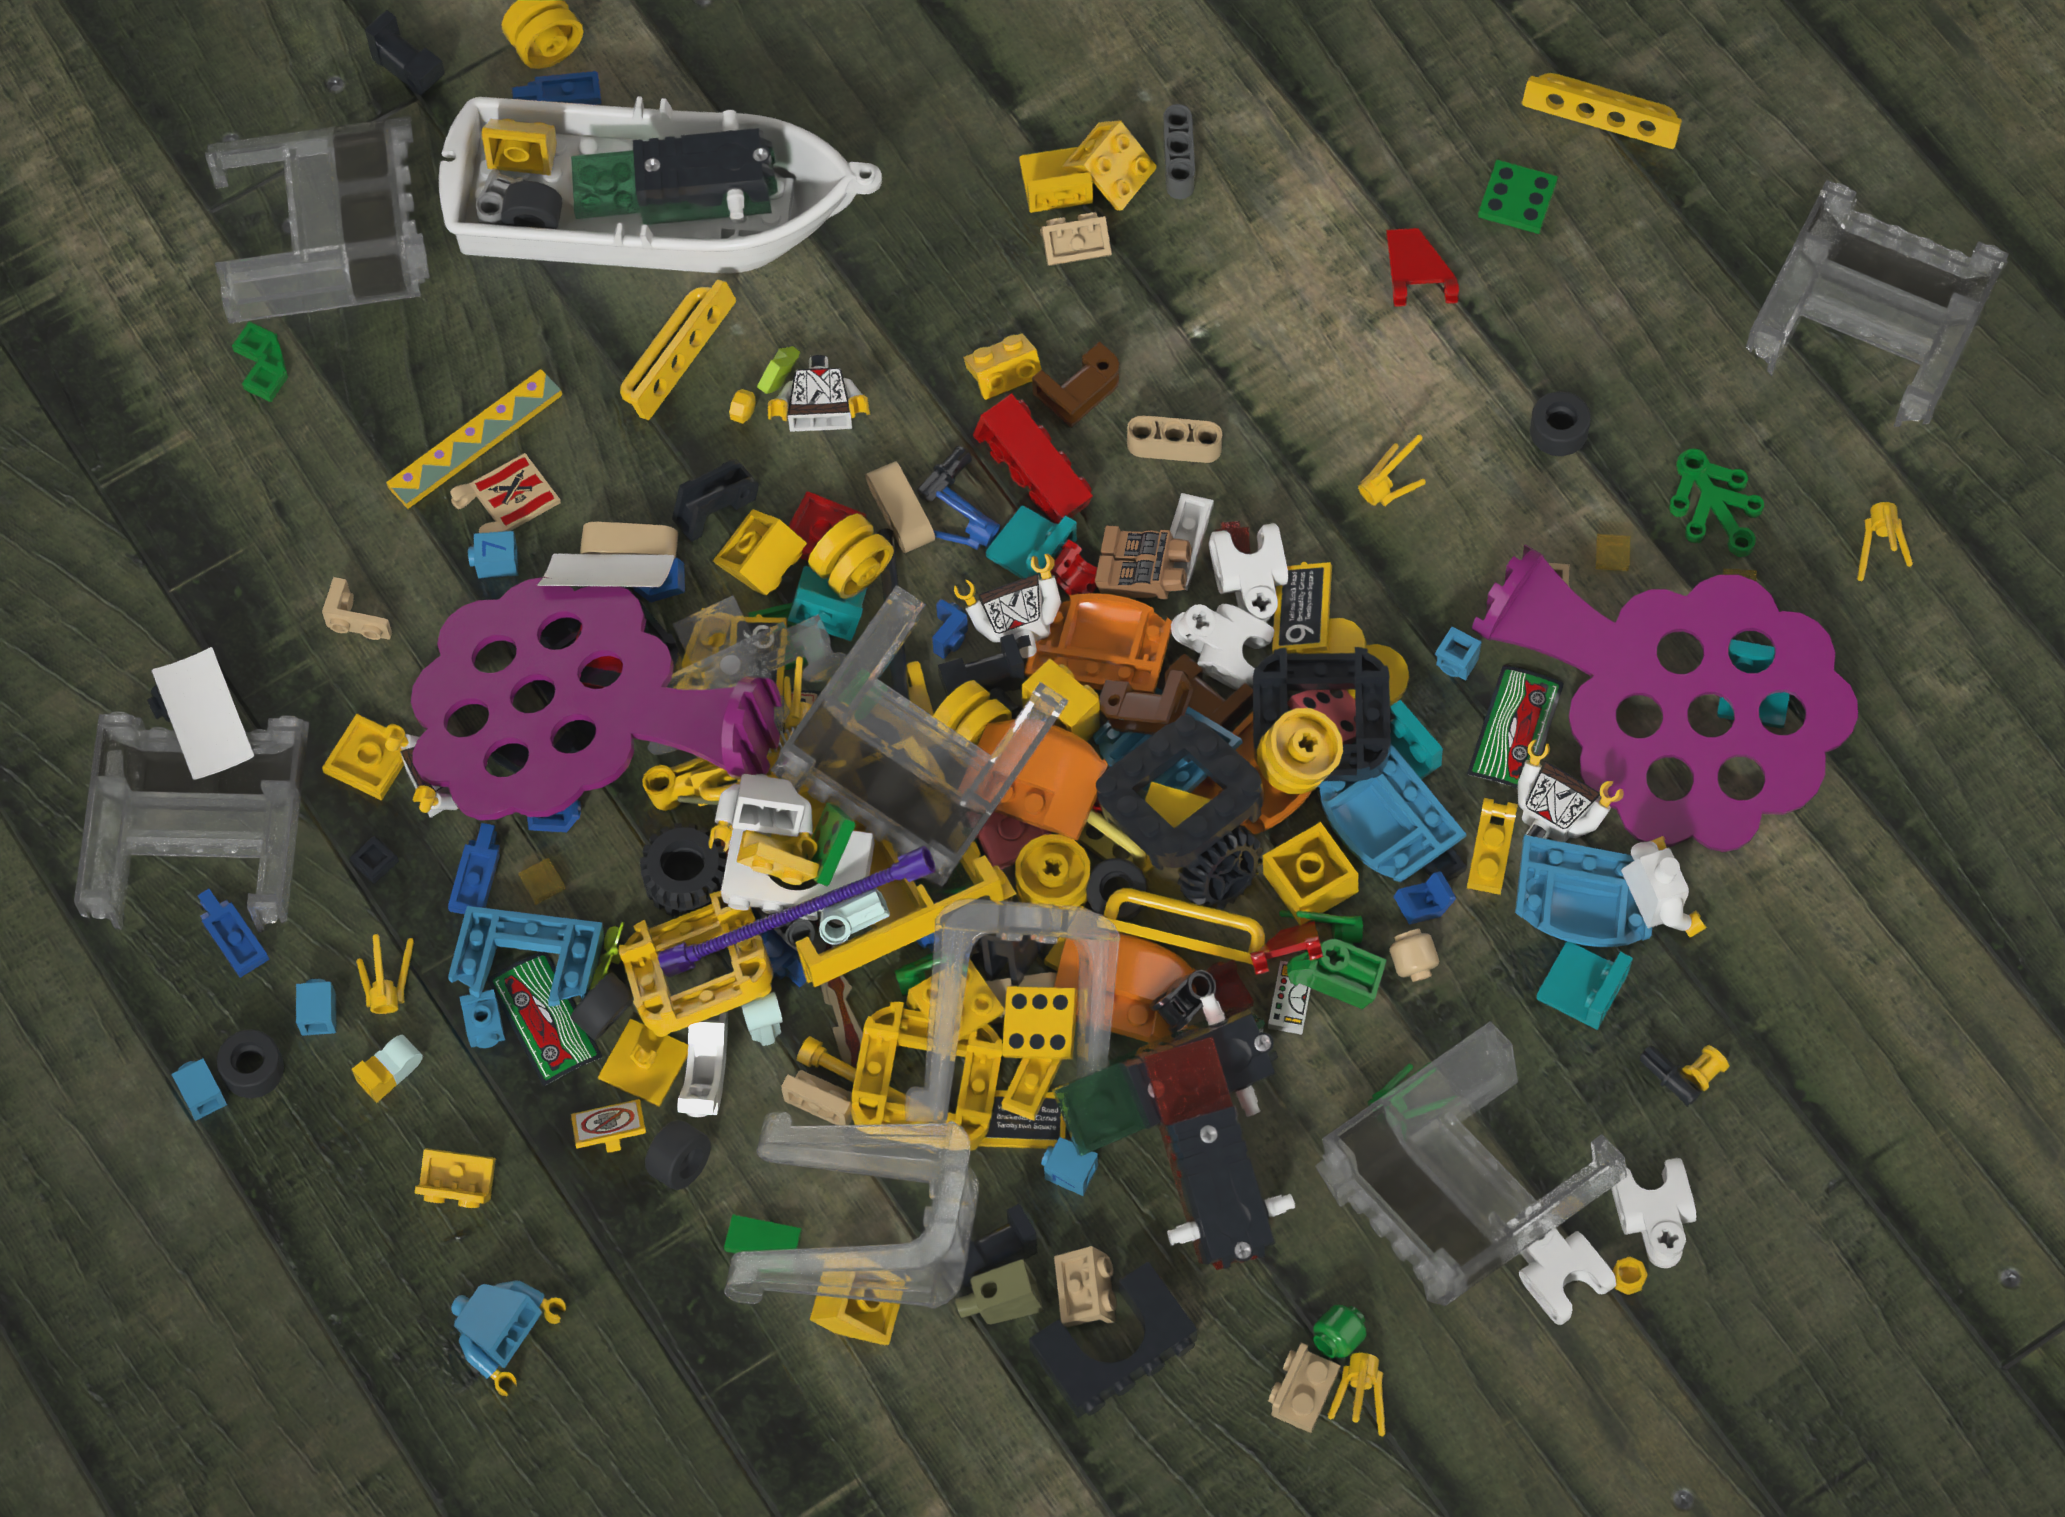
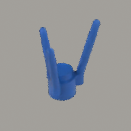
M948 486L943 492H936L938 498L970 519L965 531L970 534V538L933 530L936 538L968 545L975 550H978L980 545L989 547L999 531L1000 524L985 516Z

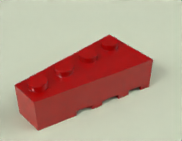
M1011 393L980 416L973 437L979 443L986 441L992 450L990 455L998 464L1006 462L1009 466L1011 478L1016 484L1023 488L1028 486L1031 489L1029 491L1030 499L1053 524H1059L1065 515L1072 518L1089 505L1093 497L1091 494L1092 489L1082 476L1078 477L1071 469L1072 465L1067 455L1063 451H1057L1052 445L1048 431L1042 425L1037 426L1030 417L1031 411L1026 403L1021 399L1017 400Z

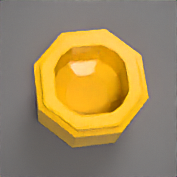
M741 389L735 393L729 410L731 420L745 423L751 418L756 404L753 392Z
M1631 1256L1617 1260L1612 1270L1616 1280L1615 1289L1627 1295L1641 1291L1648 1275L1643 1262Z

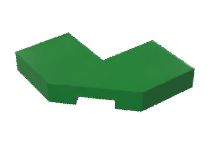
M249 321L232 344L234 352L256 362L242 382L244 390L272 402L288 379L280 344L276 333Z

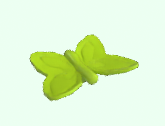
M621 922L620 928L613 926L607 930L604 938V949L607 952L600 957L602 963L595 970L589 990L606 976L611 962L615 964L621 962L622 959L616 946L625 922Z

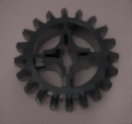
M1238 825L1198 856L1200 865L1193 867L1191 870H1188L1187 866L1179 868L1177 872L1180 877L1177 883L1181 887L1180 891L1191 903L1213 909H1224L1228 902L1235 903L1236 897L1244 895L1246 887L1252 885V878L1259 874L1257 867L1263 862L1260 858L1263 853L1260 847L1261 842L1245 826Z

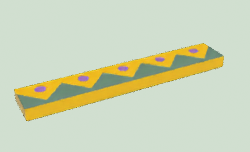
M542 369L538 370L387 481L388 488L407 509L411 508L562 396L561 389Z

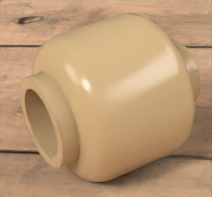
M1415 929L1395 936V943L1390 946L1389 950L1397 974L1400 977L1411 976L1412 982L1431 977V969L1439 964V957L1431 935L1421 933L1420 929Z

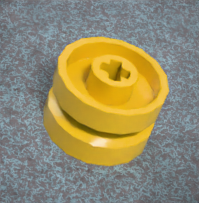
M517 0L505 13L501 24L504 35L516 47L517 54L524 64L533 69L551 67L563 61L576 49L584 33L582 24L576 15L569 10L565 0Z
M857 513L846 517L831 528L817 543L808 560L809 567L820 578H829V587L842 599L853 597L868 587L883 572L894 553L893 546L882 535H873V526L863 515Z
M975 680L967 681L948 695L937 708L927 727V737L940 748H949V756L962 767L967 768L987 723L1012 720V712L997 699L990 700V693Z
M1312 708L1293 709L1284 713L1261 737L1257 748L1258 767L1263 777L1274 788L1288 794H1304L1314 790L1339 765L1343 753L1342 736L1336 724L1324 713Z
M1045 834L1027 843L1021 849L1015 862L1016 895L1019 902L1048 907L1050 922H1062L1072 918L1080 906L1085 907L1088 901L1086 888L1090 880V860L1085 849L1074 839L1060 834Z

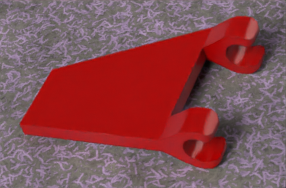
M1419 228L1386 230L1393 305L1406 306L1407 285L1444 283L1445 303H1458L1459 284L1456 276Z
M1315 921L1280 930L1258 951L1250 953L1255 974L1259 975L1269 972L1266 959L1307 949L1310 961L1324 957Z

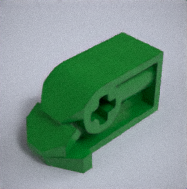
M1330 939L1320 943L1324 957L1310 961L1308 951L1306 950L1303 954L1292 958L1287 963V973L1291 984L1296 986L1302 984L1350 1005L1364 1009L1376 998L1387 960L1341 940Z

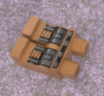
M1118 526L1105 527L1101 548L1102 555L1099 558L1095 583L1101 594L1117 595L1126 598H1153L1157 596L1158 599H1168L1169 591L1185 590L1187 574L1184 568H1174V563L1191 561L1192 547L1188 540L1174 539L1170 530L1130 532L1120 531Z

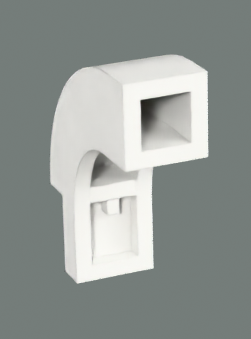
M728 1012L689 1026L687 1068L684 1085L678 1098V1112L687 1113L691 1117H705L718 1114L726 1064Z

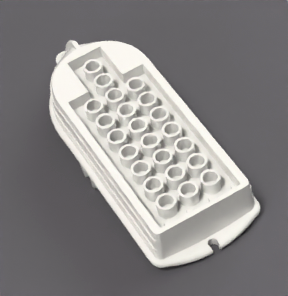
M475 97L465 103L446 137L442 156L455 158V160L440 162L439 194L445 226L451 233L456 235L460 251L466 255L708 273H740L760 268L789 251L817 230L828 218L846 208L856 194H871L877 191L882 183V174L878 167L870 163H848L831 145L801 127L770 117L736 113L739 130L759 128L763 131L764 139L772 142V148H769L772 159L769 167L774 170V176L768 177L770 201L753 202L748 193L743 192L744 217L741 219L730 218L727 194L723 195L721 206L703 207L688 203L687 201H681V203L650 204L649 206L639 207L635 187L633 140L642 139L643 141H649V138H659V140L670 136L681 138V135L722 132L723 113L673 111L667 99L661 98L659 110L645 109L642 97H637L634 108ZM490 119H512L516 122L526 123L542 122L555 126L557 146L551 176L500 170V172L514 179L521 177L525 181L543 183L557 190L562 196L563 203L557 229L480 224L478 222L476 201L492 170L487 169L482 139V128Z

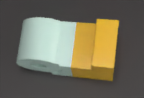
M399 1035L389 1041L383 1050L378 1051L369 1060L359 1062L352 1068L357 1083L377 1103L420 1064L423 1055L404 1035Z

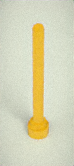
M809 1036L804 1041L796 1060L808 1067L812 1065L818 1067L821 1065L854 1083L856 1068L826 1053L827 1049L822 1047L823 1043ZM889 1086L887 1101L890 1103L934 1110Z

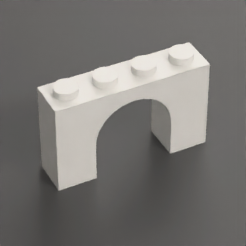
M733 828L721 896L724 903H728L730 908L748 910L749 906L763 908L762 911L764 913L772 915L824 893L839 889V887L844 885L847 886V884L859 881V879L864 877L867 878L870 873L875 844L873 834L858 831L852 832L828 887L817 884L812 888L796 891L779 886L768 874L758 873L752 870L751 867L736 862L743 831L745 830ZM759 832V833L764 834V835H767V836H769V837H771V834H772V833ZM823 909L803 916L801 919L817 920L818 916L821 917ZM838 919L831 920L835 924L845 925Z

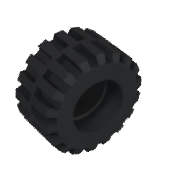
M682 823L674 824L675 829L669 830L667 826L660 829L662 835L658 837L656 834H653L649 838L651 846H644L642 850L643 857L640 858L641 875L648 898L654 901V906L659 910L665 907L666 914L671 916L675 912H679L680 916L712 904L709 894L722 890L727 862L724 847L720 845L719 839H714L712 849H710L708 846L710 830L702 827L699 831L697 830V824L689 823L688 828L682 827ZM681 860H694L704 866L696 877L686 881H677L666 875L667 870L674 863Z

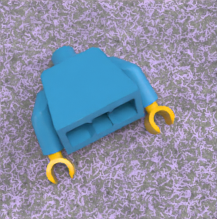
M517 1280L498 1283L495 1286L482 1284L471 1298L460 1295L452 1304V1313L458 1316L454 1326L461 1333L459 1344L466 1360L486 1379L491 1377L495 1381L497 1392L502 1396H508V1393L499 1387L501 1380L505 1378L510 1379L516 1386L517 1382L513 1374L510 1372H500L497 1368L499 1366L505 1368L542 1314L539 1308L544 1310L545 1319L552 1324H558L561 1318L552 1314L549 1309L552 1307H557L562 1311L566 1309V1305L561 1298L555 1297L547 1300L544 1298V1293Z

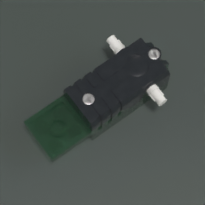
M726 110L723 112L722 132L681 135V138L670 136L659 140V138H649V141L639 139L633 140V150L571 156L575 218L584 219L641 213L643 224L653 225L727 217L741 219L748 215L772 213L771 195L778 192L774 169L776 157L772 142L764 139L763 131L759 128L739 130L736 111Z
M1214 993L1205 995L1200 998L1204 1006L1202 1008L1206 1016L1205 1020L1109 1061L1110 1065L1052 1089L1077 1154L1083 1156L1142 1129L1155 1127L1160 1122L1171 1120L1176 1115L1185 1114L1191 1111L1192 1108L1201 1107L1233 1092H1236V1097L1239 1099L1242 1109L1244 1108L1247 1117L1259 1113L1258 1100L1252 1085L1275 1074L1272 1062L1278 1058L1276 1051L1271 1050L1274 1044L1273 1038L1268 1033L1263 1032V1026L1265 1025L1263 1018H1258L1256 1014H1252L1250 1008L1233 1007L1222 1012Z

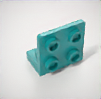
M1021 506L988 547L986 557L1021 579L1038 574L1041 578L1040 572L1034 571L1031 567L1032 557L1037 556L1039 567L1042 569L1047 564L1045 554H1050L1055 561L1068 539L1074 543L1077 541L1076 521L1065 515L1059 524H1053L1026 506Z
M805 566L800 577L788 621L852 641L863 611L861 607L867 587L853 597L842 599L829 587V578H820L810 567Z
M1731 640L1728 656L1732 664L1740 671L1759 673L1766 670L1773 663L1775 652L1774 647ZM1786 692L1774 693L1767 696L1761 702L1759 718L1762 725L1784 728L1790 694ZM1720 697L1717 716L1734 720V712L1731 705L1723 697Z
M1401 700L1390 706L1391 744L1422 780L1442 765L1443 748Z
M1567 941L1539 989L1536 998L1598 1030L1629 974L1633 958L1620 952L1615 962L1608 961Z

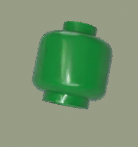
M1336 1304L1330 1307L1314 1324L1313 1340L1316 1347L1330 1358H1345L1349 1356L1366 1338L1367 1331L1364 1325L1365 1318L1363 1314L1353 1306L1346 1307Z

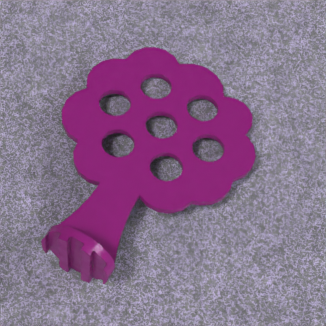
M1525 544L1522 559L1519 560L1513 556L1506 565L1503 587L1495 582L1488 593L1484 621L1476 616L1472 626L1474 632L1489 641H1501L1538 651L1574 666L1592 677L1583 683L1573 696L1568 718L1572 735L1582 747L1580 776L1584 784L1600 792V787L1604 782L1613 781V784L1608 789V795L1611 798L1615 796L1619 789H1623L1624 795L1622 799L1617 802H1611L1610 807L1617 810L1624 828L1640 842H1648L1664 836L1666 847H1672L1692 837L1711 850L1720 852L1738 850L1749 843L1757 833L1762 814L1784 815L1801 809L1816 796L1825 777V753L1840 747L1851 736L1858 719L1857 698L1850 684L1834 671L1835 650L1830 635L1818 621L1802 613L1779 612L1772 595L1758 582L1740 575H1716L1700 582L1687 596L1667 589L1647 590L1633 596L1622 607L1618 619L1614 623L1581 599L1544 559L1543 554ZM1744 631H1757L1764 634L1771 640L1774 647L1775 658L1773 663L1766 670L1759 673L1740 671L1732 664L1728 656L1730 641L1737 634ZM1672 632H1686L1699 640L1703 648V659L1694 671L1687 674H1675L1667 671L1660 664L1657 657V647L1666 635ZM1779 692L1794 695L1801 701L1805 709V722L1797 732L1790 735H1776L1769 732L1762 725L1759 718L1760 704L1767 696ZM1708 694L1723 697L1731 705L1734 712L1732 727L1725 734L1718 737H1705L1698 734L1691 728L1687 712L1690 704L1696 698ZM1633 695H1643L1654 700L1662 712L1660 728L1653 735L1646 738H1633L1626 735L1619 728L1616 721L1617 708L1624 699ZM1674 757L1683 761L1690 768L1693 775V785L1685 797L1676 801H1665L1657 798L1650 791L1646 782V774L1649 767L1659 759ZM1734 757H1746L1754 760L1761 767L1764 774V786L1756 797L1749 800H1735L1728 797L1721 790L1718 784V771L1727 760Z
M542 578L526 580L511 587L499 600H478L464 605L451 614L440 629L437 644L441 656L422 670L412 688L410 703L417 721L426 729L417 740L412 752L413 765L422 780L433 786L449 787L455 805L465 815L478 820H496L515 812L529 817H548L564 811L584 791L602 788L622 775L629 767L634 755V739L653 741L692 753L726 770L735 779H741V776L744 774L766 775L771 767L767 759L769 748L778 749L780 734L774 722V707L782 708L781 697L777 685L771 679L746 676L735 687L683 690L666 688L672 679L674 668L670 651L658 637L644 633L646 619L639 600L628 589L619 586H587L574 591L570 586H538L537 584H539ZM571 617L582 623L580 636L570 646L559 650H551L541 645V633L552 621ZM505 640L516 646V656L505 669L495 673H484L475 668L476 656L487 644ZM601 656H612L618 658L623 663L621 675L610 686L602 689H591L585 687L580 682L581 672L593 659ZM534 680H545L555 686L554 698L544 709L535 713H523L514 708V696L526 683ZM468 704H479L489 710L487 723L476 734L468 737H456L447 731L449 718L460 707ZM574 720H586L596 726L595 738L582 751L565 754L557 751L553 746L554 736L566 723ZM510 743H518L527 747L529 750L528 761L516 774L508 777H496L487 772V761L492 752L499 747Z

